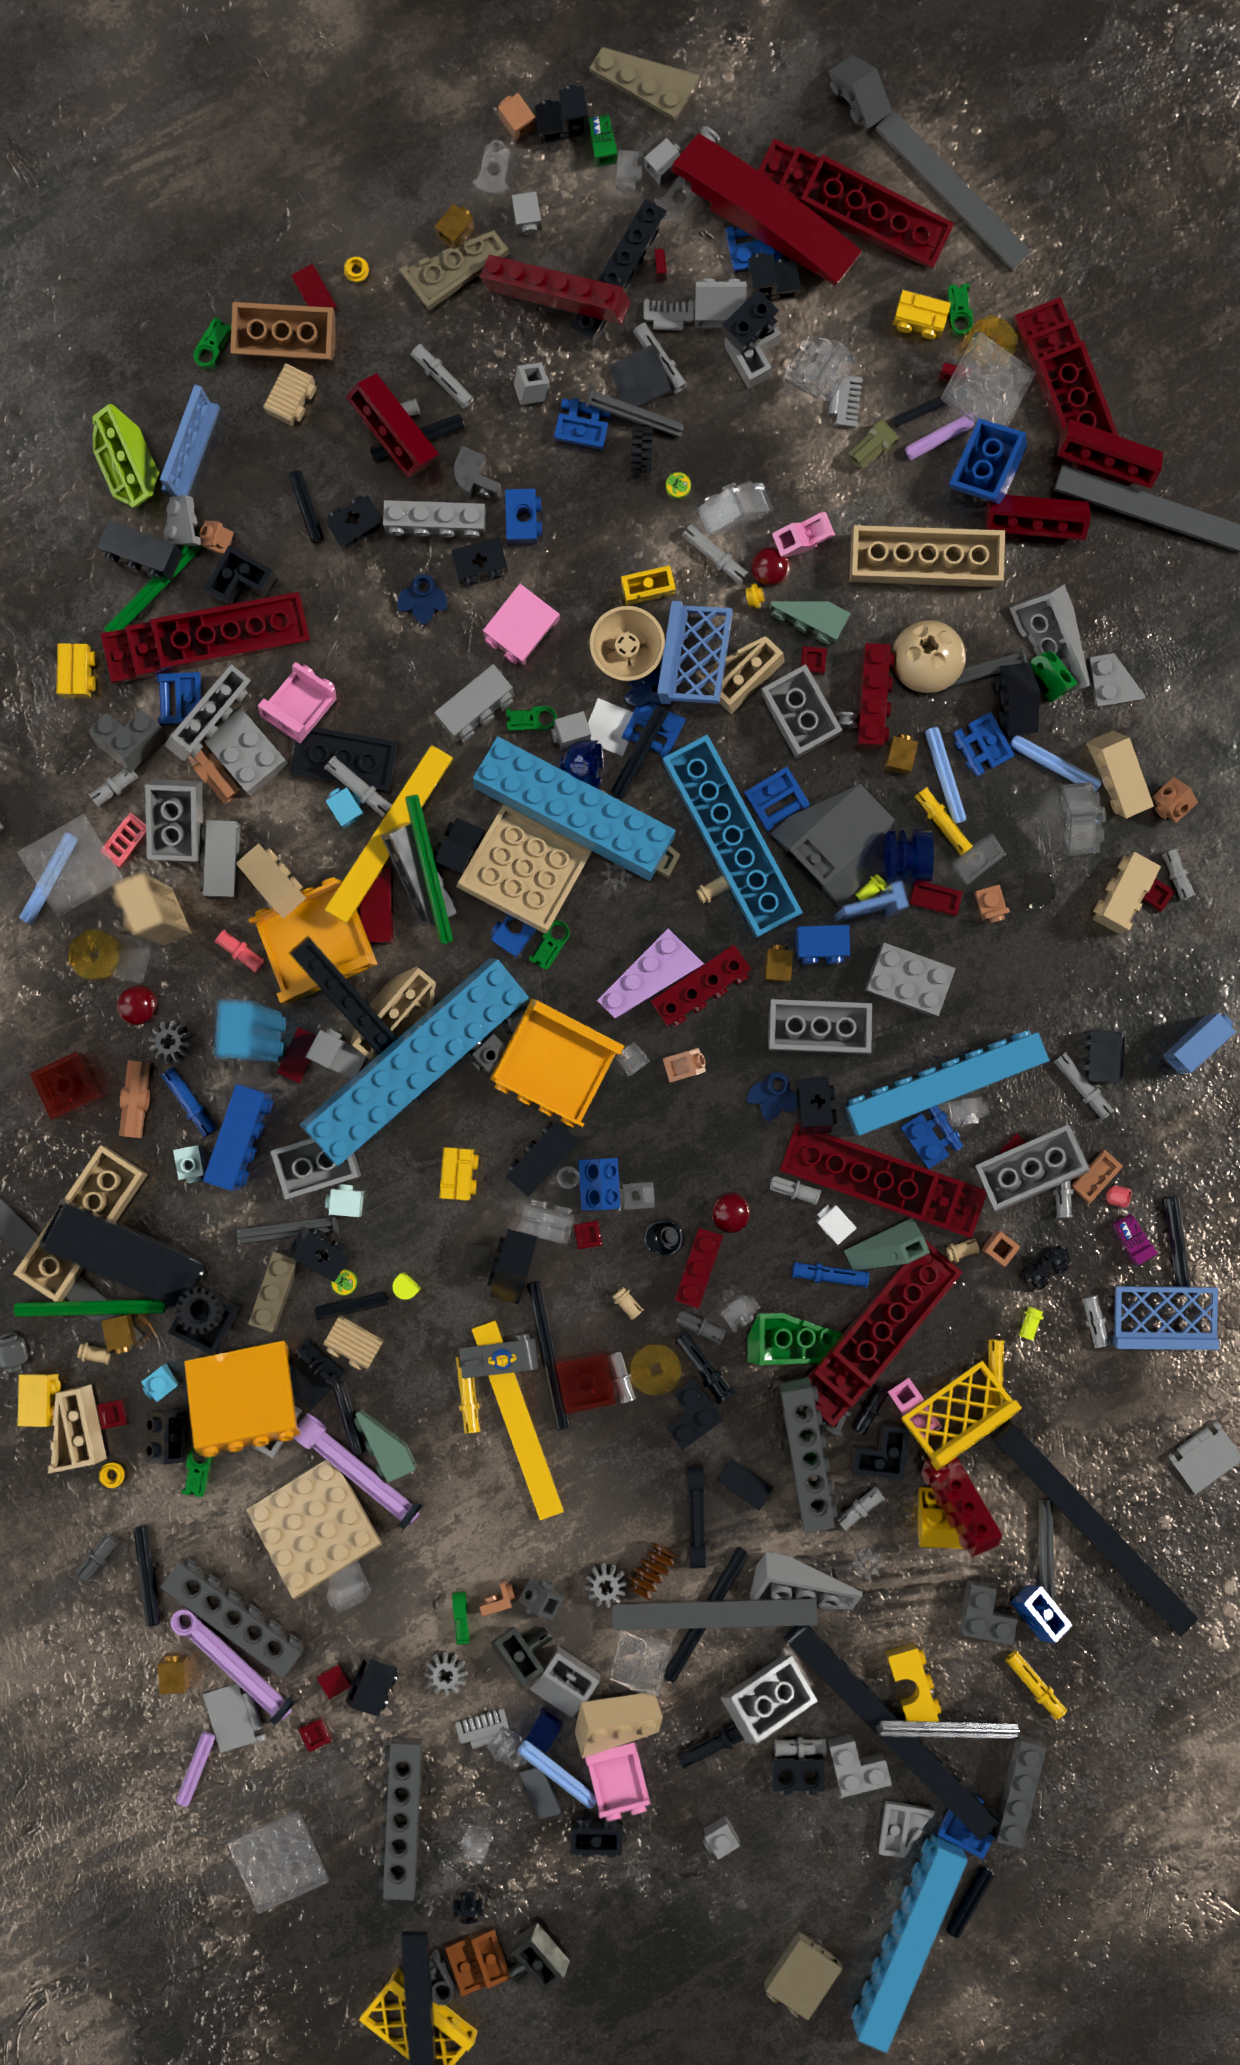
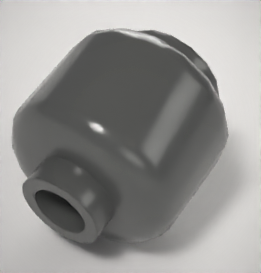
M17 1333L0 1335V1369H6V1372L20 1370L22 1368L21 1365L28 1360L24 1338L17 1336Z

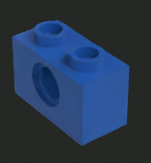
M505 489L507 545H537V537H542V521H537V512H541V497H536L535 489ZM522 512H527L531 515L530 519L526 522L519 521L517 517Z
M507 914L503 923L498 921L490 932L493 935L491 941L517 958L537 929L522 922V931L517 934L511 933L509 925L512 921L518 919Z
M1026 1585L1010 1602L1042 1642L1056 1643L1072 1626L1041 1586Z

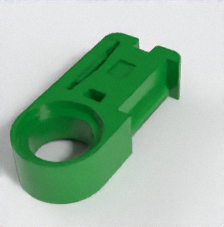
M968 283L962 284L961 287L951 284L947 289V302L951 303L948 312L949 329L957 337L968 335L973 326V311L969 308V295L967 292L971 286ZM958 318H963L967 321L968 328L959 330L955 327L954 321Z
M214 318L193 354L195 362L201 369L210 370L218 363L223 354L221 351L231 336V326L229 324L225 325L218 318ZM203 351H210L213 356L210 362L202 363L199 361V355Z
M548 706L533 707V710L511 711L510 708L506 710L507 729L509 732L551 730L554 728L555 719H557L554 709ZM542 712L552 714L553 721L549 725H542L539 722L538 717Z
M562 921L553 922L548 933L543 934L542 938L544 940L540 942L533 953L534 957L529 956L531 962L544 970L550 968L569 938L570 931L566 923ZM557 925L564 927L566 930L564 938L556 940L551 936L552 928Z
M193 1447L188 1453L186 1468H188L185 1482L186 1488H183L181 1492L185 1495L195 1494L196 1497H202L206 1493L212 1457H207L204 1463L196 1462L193 1458L195 1451Z
M466 1591L453 1592L452 1602L456 1645L469 1644L470 1630Z

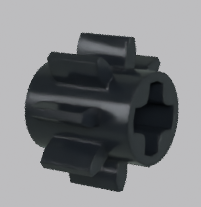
M475 1892L460 1893L459 1900H453L454 1917H459V1922L462 1924L477 1923L478 1916H484L483 1899H478V1894Z

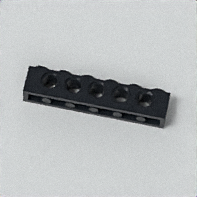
M647 199L643 201L598 281L621 286L625 292L627 291L666 223L667 210ZM578 314L570 327L571 338L593 349L609 321Z

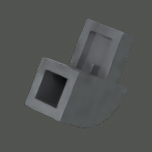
M462 446L454 465L456 482L461 492L471 498L474 490H477V494L484 498L491 499L492 496L498 499L501 492V484L481 475L486 464L485 455Z

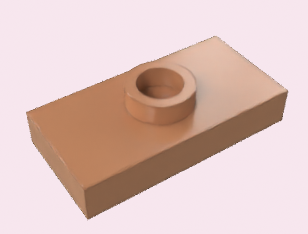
M1105 1149L1088 1165L1090 1172L1079 1176L1071 1184V1189L1088 1204L1096 1198L1123 1167Z

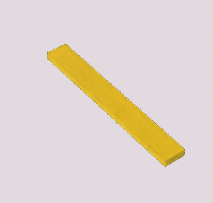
M433 745L430 746L325 908L326 913L344 924H348L390 858L380 835L405 822H411L406 805V797L417 794L421 807H423L451 764L453 757Z
M496 1320L472 1328L477 1346L503 1343ZM515 1372L489 1375V1380L539 1519L543 1520L564 1512Z

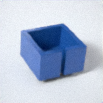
M849 925L801 926L794 930L795 960H801V965L817 964L819 959L826 960L827 964H841L844 962V959L850 956Z

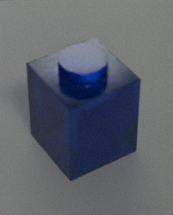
M541 1708L525 1733V1741L531 1743L538 1750L547 1753L563 1728V1721Z

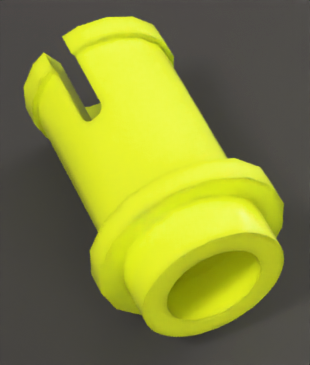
M878 874L874 877L870 876L871 880L855 894L861 902L873 899L881 890H885L884 887L887 883Z
M1028 1307V1310L1024 1312L1026 1316L1019 1336L1034 1340L1040 1319H1044L1042 1316L1043 1311Z

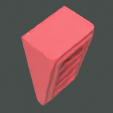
M130 812L100 851L120 868L146 839V824L134 813ZM132 824L141 830L138 834L130 828ZM126 831L134 837L132 842L123 835ZM119 838L128 845L126 850L117 843ZM112 846L122 853L120 858L110 850Z

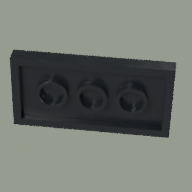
M314 727L301 743L296 741L290 774L343 784L328 770L324 769L326 764H329L328 762L331 758L335 756L370 787L374 786L378 791L390 793L399 743Z

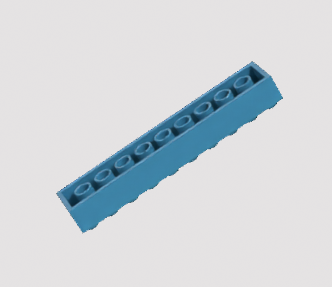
M489 958L299 1125L331 1162L339 1166L529 997L498 959Z

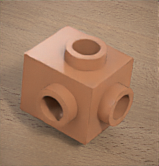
M1175 777L1152 797L1157 806L1155 808L1156 812L1163 819L1168 817L1175 823L1198 803L1191 788Z

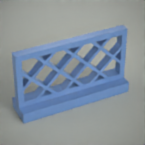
M194 385L160 478L163 483L162 492L172 496L189 495L220 410L219 405L210 402L201 386Z
M682 601L671 602L657 692L661 704H671L672 701L720 704L733 616L732 608L685 606L682 604ZM688 614H699L702 620L691 627L687 622ZM717 615L726 616L725 623L718 628L710 622ZM707 623L713 632L702 639L696 631ZM693 634L699 642L688 650L684 646V640ZM718 636L722 640V645L715 651H712L707 643ZM701 647H704L709 652V655L698 662L692 654ZM689 657L696 665L684 673L680 668V664ZM712 659H715L719 664L718 669L709 675L703 666ZM700 669L706 678L695 686L689 677ZM685 680L692 687L685 694L676 693L677 686ZM711 682L715 687L714 696L703 695L700 689Z
M902 881L887 887L880 893L881 897L843 907L834 915L836 923L880 910H885L886 918L899 914L908 907Z
M1115 1286V1323L1112 1345L1117 1349L1219 1350V1339H1217L1218 1288ZM1122 1292H1132L1138 1298L1128 1309L1122 1304ZM1137 1292L1145 1293L1142 1296H1140ZM1151 1292H1157L1163 1298L1154 1309L1144 1300ZM1162 1292L1170 1293L1167 1296H1165ZM1176 1293H1183L1188 1300L1177 1309L1170 1299ZM1202 1293H1211V1303L1203 1310L1195 1299ZM1142 1302L1150 1312L1139 1321L1131 1312ZM1168 1303L1176 1312L1165 1322L1156 1312ZM1193 1303L1201 1312L1190 1322L1182 1312ZM1121 1307L1125 1310V1312L1122 1315ZM1210 1310H1211V1317L1207 1314V1312L1210 1311ZM1128 1315L1138 1323L1131 1331H1121V1321ZM1155 1315L1163 1324L1156 1331H1149L1144 1324ZM1180 1315L1188 1325L1181 1332H1175L1169 1324ZM1204 1315L1210 1320V1332H1200L1194 1326ZM1167 1327L1170 1332L1163 1330ZM1191 1328H1193V1330H1194L1195 1332H1188V1331H1189Z

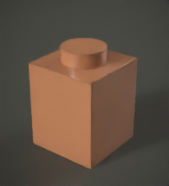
M519 93L513 97L508 96L501 101L500 106H498L499 118L516 141L536 128V117Z
M995 1230L980 1250L998 1264L1006 1267L1021 1246L1001 1231Z

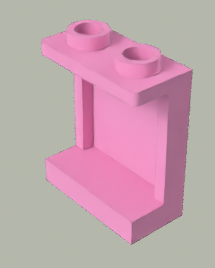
M519 584L484 628L485 642L494 649L499 647L505 651L504 656L516 665L519 662L521 665H524L527 657L552 626L555 627L559 622L560 614L522 584Z
M295 662L292 665L293 671L269 701L263 699L259 703L258 710L261 718L298 743H301L337 698L335 686L325 678L320 679L311 668L306 665L301 666Z
M636 1742L585 1757L587 1766H589L600 1818L606 1817L608 1822L622 1818L621 1812L631 1810V1815L646 1811L645 1806L651 1803Z

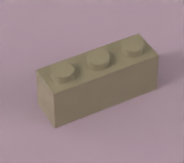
M279 1250L272 1253L248 1323L249 1325L269 1332H274L277 1329L299 1266V1262L291 1258L288 1253Z

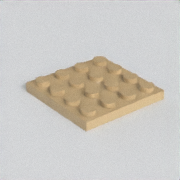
M503 804L460 878L457 888L547 934L592 851Z
M327 1459L246 1510L293 1599L299 1598L382 1545L346 1476Z

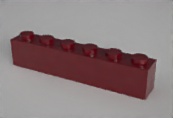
M490 254L480 274L481 280L490 292L621 325L631 303L621 286Z

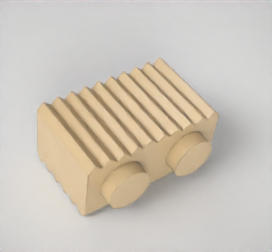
M285 363L263 408L266 414L293 427L295 421L299 422L304 415L305 408L303 406L306 400H311L316 391L313 376Z
M340 1316L323 1344L328 1347L327 1352L338 1358L341 1355L350 1359L348 1363L351 1366L362 1370L363 1367L366 1369L370 1367L384 1340Z

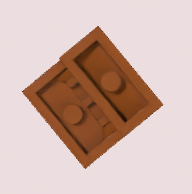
M494 1929L485 1930L443 1946L461 1997L483 1987L489 1989L511 1979L508 1975V1968Z

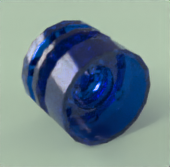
M931 829L913 830L911 841H907L905 830H899L898 841H896L894 830L886 831L882 849V863L887 883L895 882L896 871H898L899 882H905L907 871H911L913 882L932 881L934 844Z

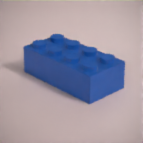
M242 1084L235 1085L203 1182L230 1191L240 1190L241 1186L245 1187L250 1172L246 1171L249 1162H254L258 1148H255L258 1138H262L265 1131L264 1117L266 1114H270L274 1104V1100H271L272 1094Z

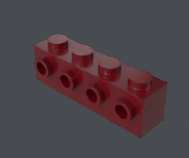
M377 373L358 382L346 396L349 403L408 478L427 468L439 455Z
M1072 419L1068 420L1059 438L1057 456L1150 489L1162 470V451Z
M1005 495L999 504L987 500L985 510L986 530H1005V533L1086 540L1091 520L1089 502Z
M865 643L862 650L856 748L881 749L884 746V742L889 740V727H885L886 717H890L891 702H887V694L892 692L893 677H889V667L893 668L895 653L890 652L891 645Z
M732 945L651 1000L650 1003L665 1025L668 1027L672 1024L675 1028L687 1020L684 1015L693 1010L696 1014L707 1006L706 1000L712 996L718 999L727 993L726 987L733 982L738 985L749 978L747 972L751 968L736 946Z
M958 1457L938 1471L931 1464V1458L926 1459L922 1468L923 1480L927 1485L930 1484L934 1491L935 1501L946 1512L948 1524L951 1528H955L958 1533L962 1548L965 1551L967 1550L972 1558L998 1547L1003 1535Z

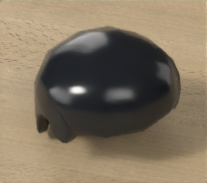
M669 1218L655 1220L645 1231L644 1241L649 1251L655 1252L661 1257H667L677 1254L684 1246L685 1233L678 1222Z

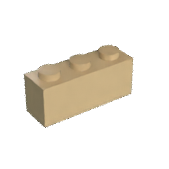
M258 843L236 864L271 907L284 919L306 899L300 891L303 886L294 876L288 877L291 872L282 862L276 863L279 858L270 848L265 850Z

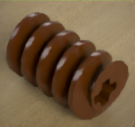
M653 1541L650 1544L654 1551H644L648 1556V1560L639 1558L643 1567H633L637 1576H627L631 1582L629 1587L647 1600L652 1598L649 1591L656 1592L658 1590L654 1582L659 1584L663 1582L664 1579L660 1574H669L666 1565L670 1567L675 1565L672 1557L679 1558L664 1545Z

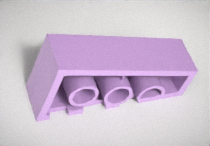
M667 929L597 1002L614 1019H617L697 970L704 963Z

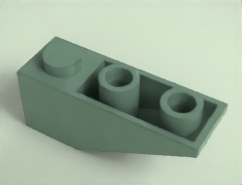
M772 601L769 606V611L772 612L771 615L780 621H785L786 619L794 623V627L804 633L809 631L817 635V640L828 645L829 643L835 645L851 614L829 601Z
M913 1218L844 1250L852 1270L908 1264L930 1253L925 1239Z
M362 1409L355 1413L357 1417L354 1419L356 1427L360 1433L364 1431L368 1440L365 1442L366 1448L371 1456L375 1455L379 1463L376 1465V1469L382 1479L386 1478L387 1483L416 1470L417 1464L406 1442Z

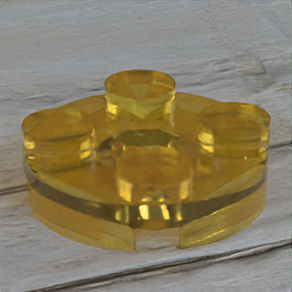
M989 315L977 321L969 331L966 341L968 356L976 365L982 368L1002 367L1009 362L1016 350L1017 334L1007 321L994 315ZM986 338H995L998 346L988 348L986 346L988 342Z
M89 929L83 931L84 933L75 937L69 945L68 960L70 965H72L80 977L85 979L100 980L110 977L120 959L118 942L110 934L101 930ZM94 948H97V952L100 954L99 958L92 962V957L88 956L89 951L93 952Z
M648 1344L638 1350L630 1366L631 1377L636 1387L649 1395H659L671 1391L677 1385L681 1376L678 1357L672 1349L662 1344ZM660 1363V1369L663 1370L662 1374L657 1373L655 1376H652L649 1366Z

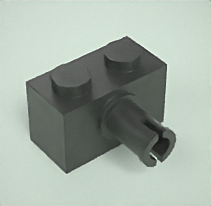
M510 1627L490 1642L518 1685L524 1686L544 1671L534 1654L549 1641H552L550 1634L545 1635L548 1632L544 1627H541L540 1630L526 1640L522 1638L515 1627Z
M537 1922L518 1935L512 1951L518 1962L508 1968V1975L510 1978L516 1975L512 1981L518 1982L530 1974L539 1986L546 1991L564 1979L570 1960Z

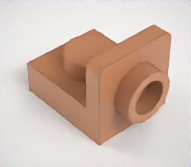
M205 520L199 533L201 539L200 546L223 556L228 545L230 546L234 532L222 527L223 524L218 521Z
M1000 885L974 892L982 921L989 919L991 924L1005 920L1004 915L1010 913L1009 907L1006 908Z
M699 1048L663 1058L669 1082L705 1072V1058L700 1053Z
M506 1579L500 1581L502 1596L495 1593L484 1597V1601L480 1604L482 1617L512 1608V1600L516 1599L512 1584L507 1585Z

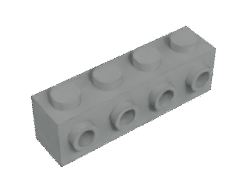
M384 500L383 526L386 533L396 536L411 533L416 536L439 534L442 537L464 535L467 538H479V536L486 535L485 504Z
M231 664L172 733L164 746L183 761L190 755L194 758L203 747L200 742L205 737L209 740L218 730L215 724L220 719L225 721L233 712L230 706L235 701L239 704L248 694L245 688L251 680Z

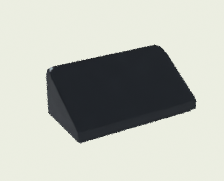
M733 1459L730 1460L717 1479L720 1484L759 1511L773 1489L771 1485Z
M534 1765L519 1771L539 1819L563 1813L561 1802L548 1776Z

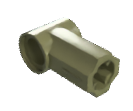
M881 420L848 455L851 461L863 470L881 453L884 454L899 441L900 437L884 420Z

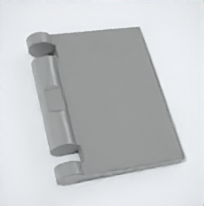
M1217 1420L1212 1422L1217 1432L1212 1434L1209 1428L1205 1427L1176 1449L1181 1455L1179 1460L1172 1453L1167 1455L1195 1495L1240 1463V1452Z
M237 1683L203 1693L220 1753L263 1741L267 1738L265 1733L255 1736L254 1731L263 1728L256 1702L247 1692L242 1693V1687Z

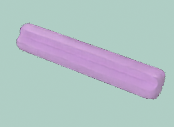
M966 414L908 445L905 449L906 455L910 460H913L971 429L974 425L972 417Z
M203 1732L176 1798V1803L181 1806L187 1807L190 1804L215 1740L214 1734Z

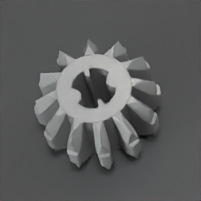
M170 1021L169 1027L165 1022H161L160 1027L162 1031L153 1028L152 1031L157 1036L156 1038H148V1041L155 1042L156 1044L151 1046L149 1050L151 1052L159 1050L155 1056L157 1060L164 1056L165 1063H170L172 1057L175 1062H180L179 1053L183 1056H188L189 1054L184 1050V1046L192 1047V1043L185 1042V1039L191 1037V1033L182 1034L185 1026L181 1024L176 1028V1021ZM171 1038L175 1040V1045H170L168 1049L169 1045L165 1044V1040Z
M602 1563V1571H599L594 1566L592 1572L595 1576L586 1575V1580L590 1583L586 1584L584 1588L585 1591H592L588 1595L589 1600L598 1597L596 1605L600 1606L602 1600H605L606 1607L609 1608L611 1607V1599L616 1604H619L620 1598L618 1595H626V1590L621 1587L627 1586L628 1582L625 1579H621L624 1575L623 1570L615 1573V1564L611 1565L610 1570H606V1563ZM605 1580H608L612 1588L609 1589L607 1587V1590H603L600 1582L605 1583Z
M444 1651L443 1659L440 1655L435 1654L433 1657L435 1662L428 1661L426 1666L430 1670L425 1671L424 1674L426 1678H431L427 1686L432 1687L436 1685L434 1692L436 1694L441 1689H444L445 1696H449L450 1688L454 1693H458V1685L465 1686L466 1680L463 1677L468 1675V1670L461 1669L466 1663L465 1660L456 1662L457 1653L453 1654L452 1659L448 1658V1651ZM443 1669L446 1672L451 1671L450 1678L447 1675H441Z

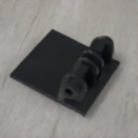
M1053 1246L1044 1254L1048 1261L1043 1256L1040 1257L1044 1263L1042 1266L1035 1260L1034 1264L1038 1269L1031 1264L1022 1271L1023 1274L1019 1277L1025 1284H1028L1031 1293L1036 1289L1038 1291L1042 1290L1049 1284L1051 1277L1055 1274H1063L1070 1267L1071 1259L1067 1247L1062 1249L1061 1246L1056 1248Z
M308 1339L288 1360L293 1395L310 1411L345 1374Z

